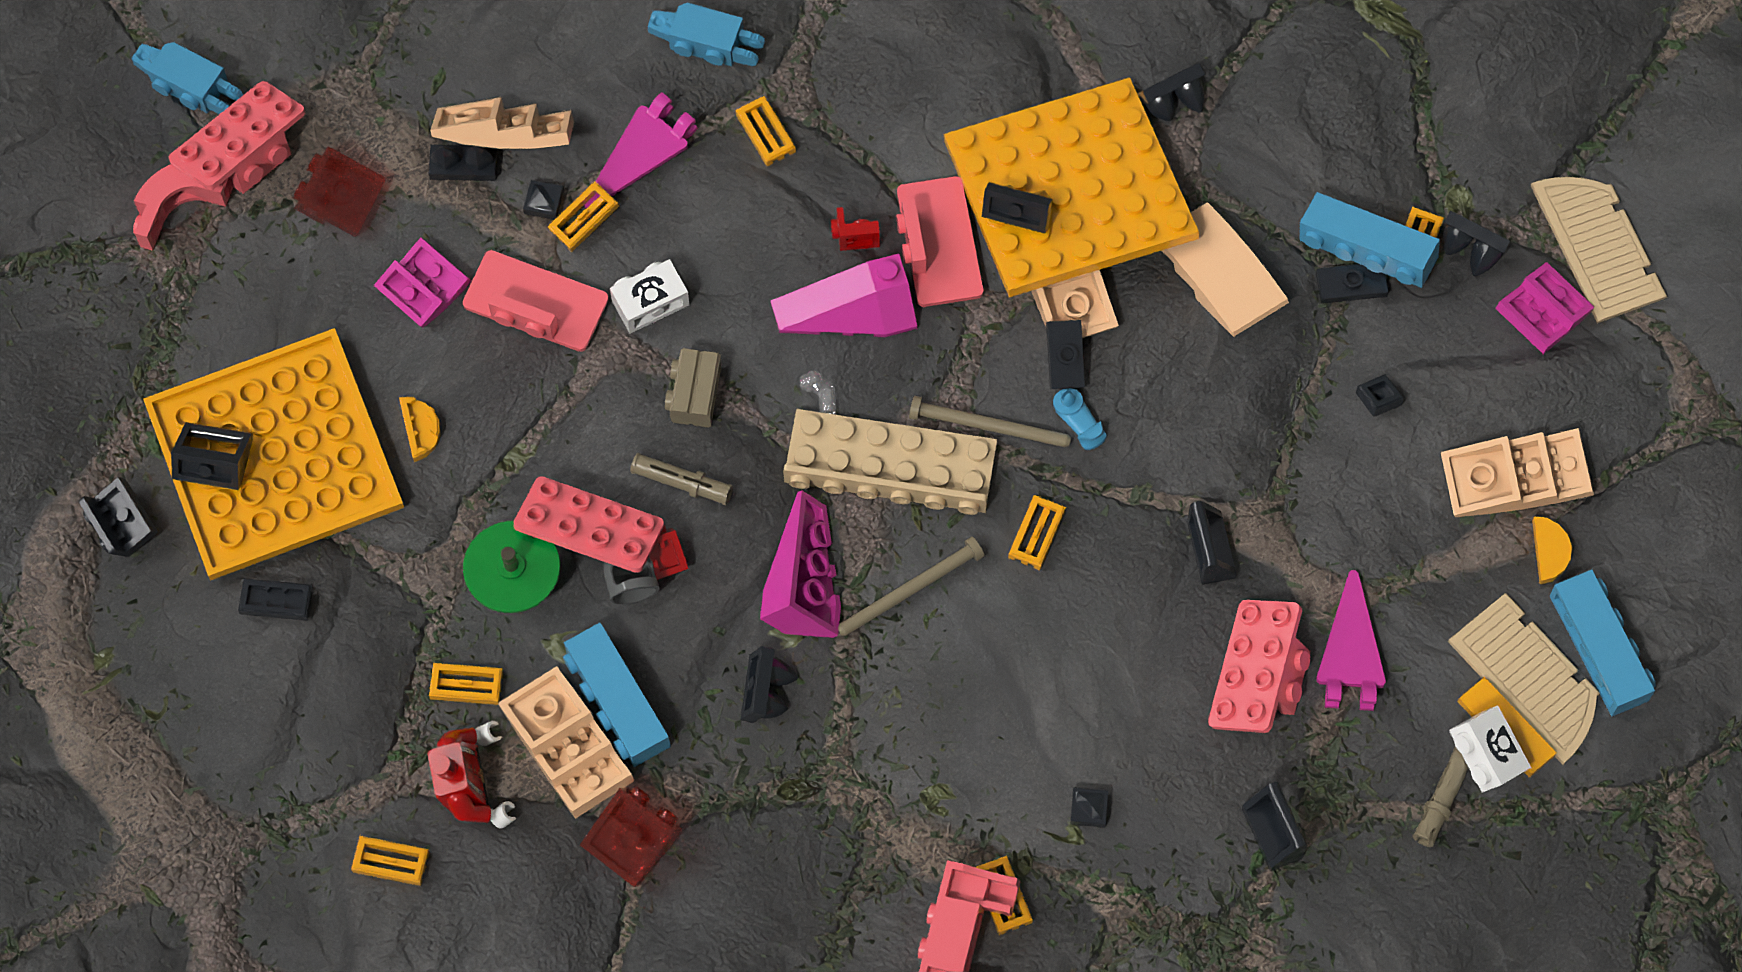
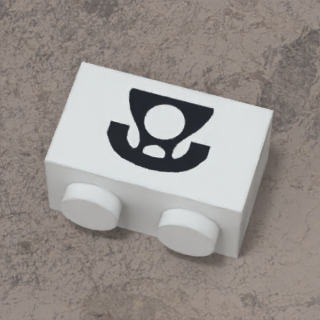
M670 259L663 263L655 262L649 265L644 272L634 277H623L610 288L612 302L630 334L689 306L688 291Z
M1498 705L1476 714L1449 730L1456 748L1461 752L1471 771L1473 780L1478 784L1482 792L1498 787L1531 768Z

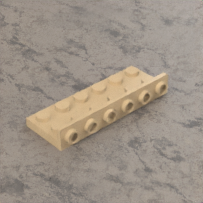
M796 409L787 463L784 465L783 470L784 482L798 489H807L809 486L823 488L824 491L831 494H841L844 491L857 493L859 497L864 499L883 497L890 498L892 502L897 504L923 503L926 507L935 510L949 507L958 509L959 512L968 515H975L978 512L986 513L997 439Z

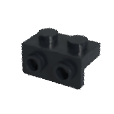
M117 477L94 498L83 496L79 500L84 510L83 516L85 520L95 528L100 537V545L109 554L130 557L158 533L126 478Z

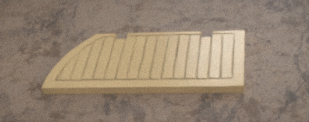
M1556 177L1531 183V188L1585 299L1594 306L1592 313L1597 323L1667 298L1656 273L1646 276L1643 270L1649 267L1651 263L1625 210L1622 209L1615 212L1612 207L1613 204L1620 202L1612 184L1607 185L1598 181L1575 177Z
M1505 593L1451 637L1448 642L1481 678L1485 677L1557 752L1555 757L1564 765L1581 746L1590 729L1596 709V699L1600 692L1586 678L1579 684L1572 678L1578 672V669L1533 621L1524 627L1519 619L1525 613Z

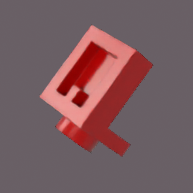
M843 207L836 208L837 219H831L832 239H839L840 251L880 247L878 221L859 219L845 224Z
M664 524L649 555L657 580L689 569L676 530L673 528L666 529Z

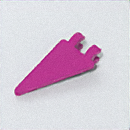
M663 92L653 100L649 109L643 105L638 107L595 181L611 197L688 148L686 139L691 137L698 129L694 124L696 120L687 112L681 115L673 129L662 120L674 109L671 105L672 100ZM596 193L584 205L587 209L600 195Z
M1351 570L1345 583L1316 681L1319 684L1326 685L1325 708L1339 709L1342 686L1361 687L1359 710L1374 711V704H1376L1377 698L1376 688H1383L1386 680L1359 573L1356 570Z

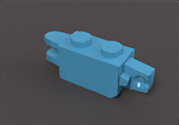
M691 3L680 5L676 13L654 10L648 23V33L669 41L670 49L674 50L677 54L685 57L696 56L703 58L710 64L718 66L722 64L732 66L733 62L755 66L759 59L758 55L739 48V45L761 49L765 43V38L760 36V34L744 30L743 18Z
M174 42L164 44L161 50L141 44L132 57L133 64L149 75L152 83L151 86L157 92L164 96L171 94L179 98V101L191 110L198 108L206 113L211 110L221 114L229 105L218 99L220 94L235 101L243 96L240 89L228 82L223 67Z

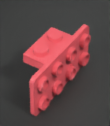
M259 82L169 155V161L171 165L208 190L215 189L231 176L234 188L244 194L292 155L284 132L305 115L304 106L268 82Z
M954 176L900 185L897 188V197L901 214H896L899 234H905L906 244H902L903 259L905 264L910 263L918 305L928 307L981 298L983 295V285L961 178Z
M492 250L485 253L463 299L464 308L470 312L495 320L503 326L517 328L533 337L544 338L579 352L586 350L608 303V295L602 290Z
M546 477L536 478L514 519V529L518 532L635 573L642 571L664 525V521L660 517Z
M1243 600L1239 604L1208 719V724L1213 729L1267 733L1272 729L1276 710L1281 714L1294 715L1297 703L1302 696L1301 686L1305 671L1310 665V650L1296 638L1302 614V607L1298 603Z

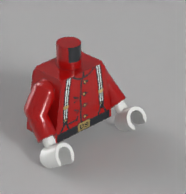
M490 721L476 729L471 727L444 733L437 743V748L428 751L436 798L460 821L488 823L491 820L496 827L504 828L516 820V817H510L506 814L515 808V805L509 801H505L495 809L490 808L479 749L475 745L478 742L480 745L486 746L500 740L501 736L493 737L490 733V728L499 725L498 722Z

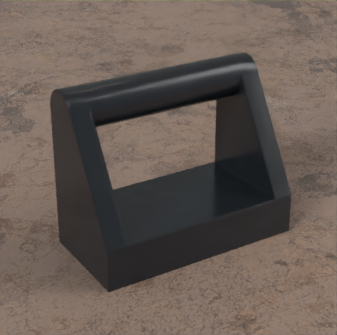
M185 422L171 452L172 479L239 490L253 442V433ZM191 437L239 444V447L235 454L189 447Z
M1203 501L1190 504L1187 525L1201 584L1235 579L1236 570L1221 511Z
M1278 781L1270 783L1244 803L1242 811L1271 872L1301 860L1307 844Z

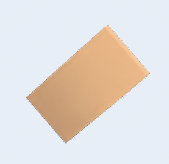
M499 97L437 108L430 131L432 137L465 145L499 149H536L569 145L574 120L571 110L539 116L537 104L504 109L502 98Z
M1208 202L1190 212L1199 230V239L1161 250L1174 263L1175 272L1194 290L1196 300L1233 337L1289 303L1286 295L1247 244Z
M1100 270L1031 291L1045 326L1046 322L1081 320L1082 338L1119 326Z
M1578 428L1544 436V433L1541 432L1512 440L1505 436L1441 452L1455 517L1522 510L1594 495L1582 438Z
M557 666L498 703L514 730L575 819L634 782L632 774L614 751L611 742L597 725L589 709Z

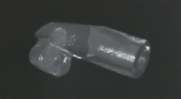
M809 371L807 374L802 375L799 382L800 387L806 392L813 391L819 396V411L836 415L834 385L817 371Z

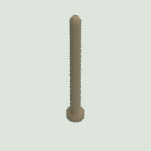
M913 396L909 419L918 420V416H923L1060 447H1068L1071 440L1068 434L923 403L922 397Z
M974 537L968 538L964 541L966 545L964 548L841 622L838 626L839 634L847 636L970 559L974 558L976 561L982 559L985 555L979 543Z

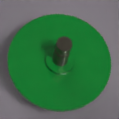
M514 521L500 522L480 532L467 548L463 561L465 583L472 596L485 607L502 613L523 612L539 605L553 591L560 573L559 554L555 544L516 531L514 529Z

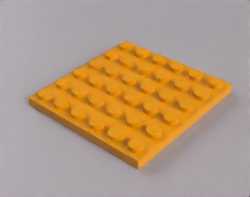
M1130 77L944 134V142L958 176L961 178L965 193L1009 297L1199 239V230ZM988 183L1001 186L1012 185L1016 190L1032 194L1045 190L1050 198L1053 199L1049 228L1046 233L981 217L984 191Z
M335 328L143 399L171 476V452L185 422L253 433V442L239 490L173 479L210 581L404 508ZM191 437L189 447L235 454L239 444Z

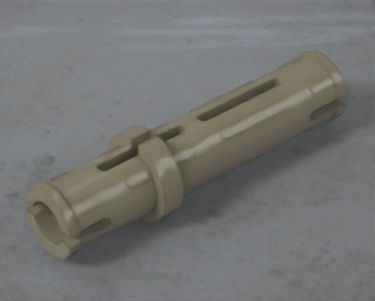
M641 453L635 455L630 472L632 474L687 491L689 496L694 498L701 496L726 506L733 492V485L708 478L704 472L697 471V473L641 455Z
M1456 746L1430 801H1426L1423 807V817L1413 834L1415 841L1419 839L1418 843L1427 847L1434 846L1444 821L1449 820L1451 816L1450 808L1469 769Z

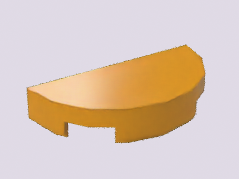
M399 397L414 462L426 458L436 448L440 439V422L435 410L425 402L418 401L415 397Z
M1534 516L1532 524L1539 583L1544 584L1554 581L1565 571L1571 560L1572 545L1568 534L1558 523L1548 518Z

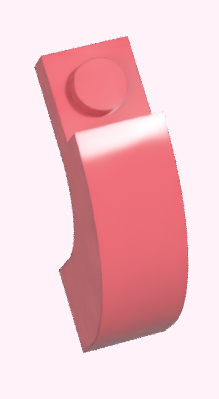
M171 164L156 172L145 182L134 199L139 215L135 219L133 233L140 247L153 251L167 216L173 209L185 202L200 200L226 207L234 187L231 176L215 189L208 190Z

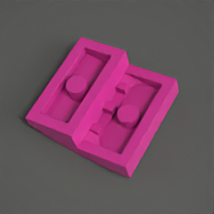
M420 238L400 262L395 260L374 286L420 327L424 328L439 316L466 289L472 280L426 240Z
M1546 262L1528 275L1517 289L1503 298L1495 309L1544 354L1587 317L1594 309V306Z

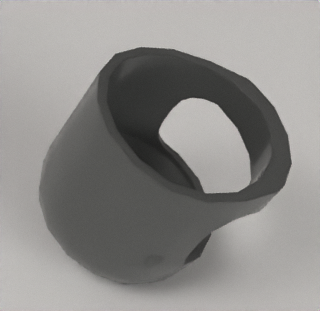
M648 557L642 571L638 573L603 562V575L610 601L613 604H633L646 600L658 593L659 585L650 557Z

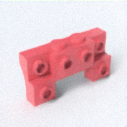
M947 860L937 902L931 903L928 910L927 924H931L928 938L923 937L919 946L918 958L922 959L919 972H969L984 910L1012 916L1020 886L1019 879Z

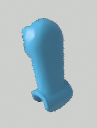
M1065 388L1055 394L1053 399L1054 409L1078 435L1081 446L1085 450H1091L1100 446L1106 440L1107 435L1103 430L1102 422L1097 423L1083 401L1081 393L1072 388Z

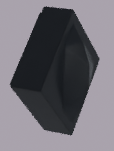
M531 180L523 207L524 214L555 220L564 192L563 186Z
M1386 374L1358 385L1355 392L1373 417L1402 406L1404 400Z
M1073 787L1070 825L1105 828L1108 790Z

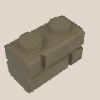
M683 348L680 351L679 360H672L670 379H675L673 390H667L665 410H670V418L673 423L711 427L722 367L721 355L719 353L700 352Z

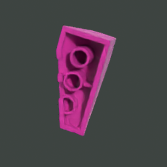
M899 254L865 262L771 300L779 333L821 334V332L842 333L844 336H854V333L874 334V337H888L917 329L910 288Z
M803 490L797 492L763 590L760 619L784 634L834 638L838 636L841 603L840 596L835 595L833 591L832 578L836 576L835 565L829 563L827 547L832 542L826 505Z

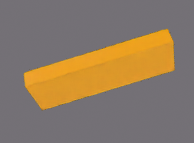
M1485 677L1458 699V703L1471 717L1497 705L1499 706L1531 766L1530 769L1524 772L1529 778L1555 757L1557 752Z

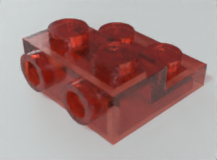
M328 146L322 155L315 153L307 168L312 173L308 182L306 183L301 180L292 197L297 200L294 209L321 224L328 222L356 237L386 177Z
M636 786L632 790L628 787L618 789L580 844V846L633 887H639L658 858H663L682 831V828L676 825L678 817L664 807H661L659 811L648 803L651 797Z

